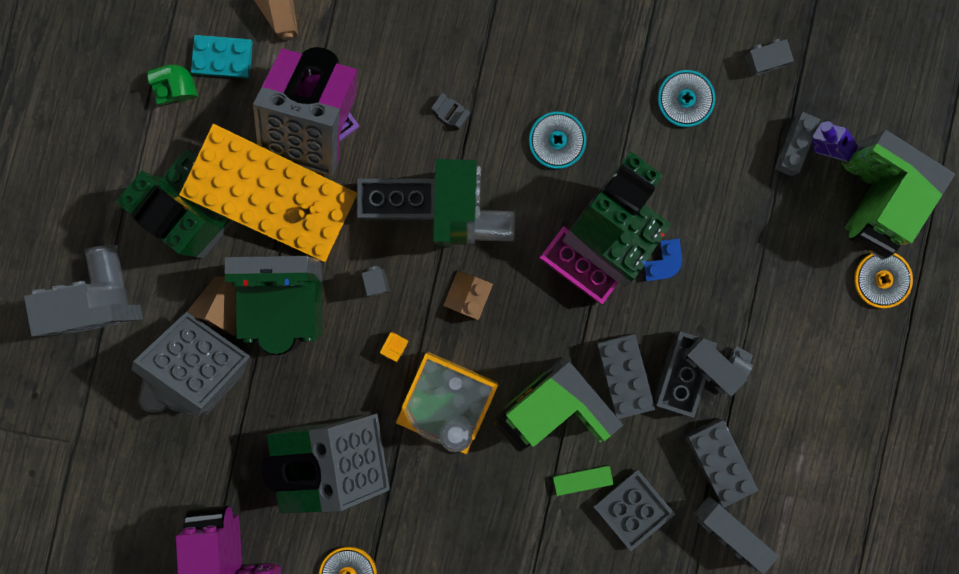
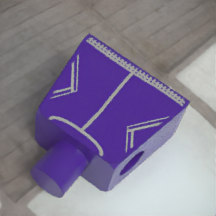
M829 121L822 122L812 137L815 153L845 162L850 161L858 147L848 129L833 125Z

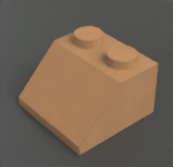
M457 271L443 306L479 320L493 284Z

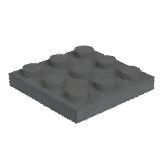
M635 469L593 505L630 551L634 550L675 515L638 469Z

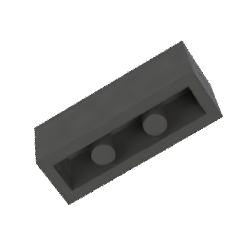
M804 112L794 117L774 168L775 170L790 176L800 173L811 145L812 137L819 125V118Z
M699 337L684 353L688 357L686 361L693 368L697 366L702 370L700 374L708 382L712 380L717 384L715 388L722 395L728 394L732 397L748 380L702 337Z

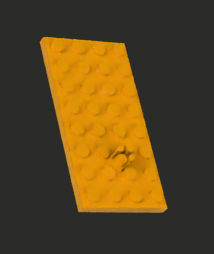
M212 124L179 196L326 262L357 193L224 128Z

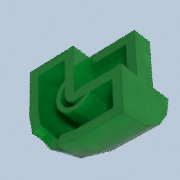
M164 65L148 70V81L153 88L156 103L159 106L198 97L194 79L191 73L184 67Z

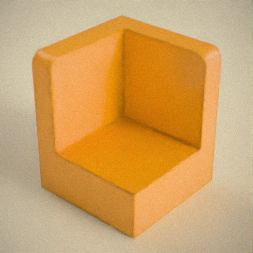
M390 332L380 353L397 362L407 346L408 340L394 332Z

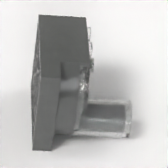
M117 245L97 246L84 250L91 284L79 281L72 283V286L59 285L53 286L50 290H33L31 295L24 296L31 336L72 334L143 320L141 306L129 305Z
M186 312L133 361L131 370L143 378L138 394L139 405L144 410L153 413L169 408L181 413H193L198 417L201 413L207 415L243 376L250 356Z

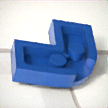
M680 239L659 242L661 260L646 262L643 267L645 281L667 279L674 276L680 270L682 265Z

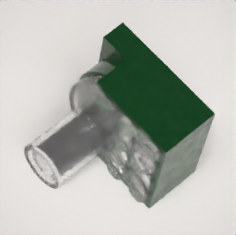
M436 159L433 241L437 247L475 244V241L514 242L515 211L480 210V206H476L480 205L481 166H477V160Z

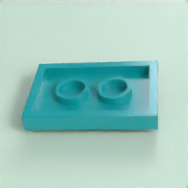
M194 35L191 73L194 75L250 79L253 41L251 39Z

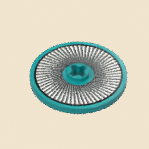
M681 70L671 74L662 83L658 92V106L662 115L670 123L679 127L699 125L710 116L715 105V92L712 84L704 75L692 70ZM686 94L688 98H691L688 103H685V100L682 99Z
M551 112L543 115L535 122L530 132L529 145L533 156L542 165L553 169H563L576 163L582 156L586 147V133L580 121L574 116L565 112ZM560 136L562 144H554L555 139L553 137L558 138Z

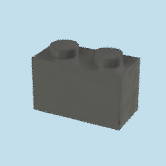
M775 39L763 47L761 44L753 46L745 55L751 77L786 67L794 61L787 39L782 41Z
M377 266L366 268V272L362 273L367 296H376L390 292L385 270Z

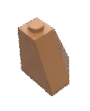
M254 0L280 39L291 40L298 36L293 0Z
M225 275L223 277L215 276L187 312L209 328L217 329V332L224 335L235 336L237 333L236 287H233L232 283L225 282Z

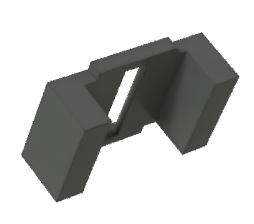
M444 93L440 95L431 108L438 115V118L459 130L471 115L468 110L452 98L448 99ZM455 103L458 106L448 121L445 120L444 117Z

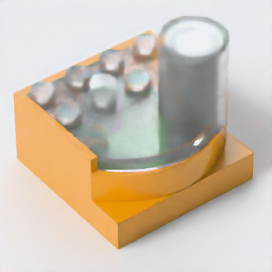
M427 352L407 394L396 423L419 433L431 442L442 444L448 451L467 454L495 394L498 383Z

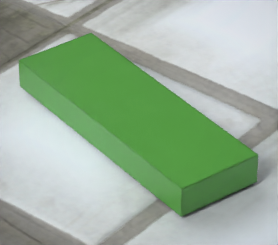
M609 465L553 476L557 496L613 485Z

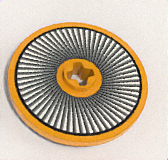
M878 251L867 255L858 264L854 275V284L858 295L867 304L877 308H891L902 303L908 297L913 285V275L910 266L900 255L890 251ZM881 276H885L886 283H882Z
M351 546L340 547L328 554L322 562L319 574H346L347 572H350V574H377L372 558L365 551Z

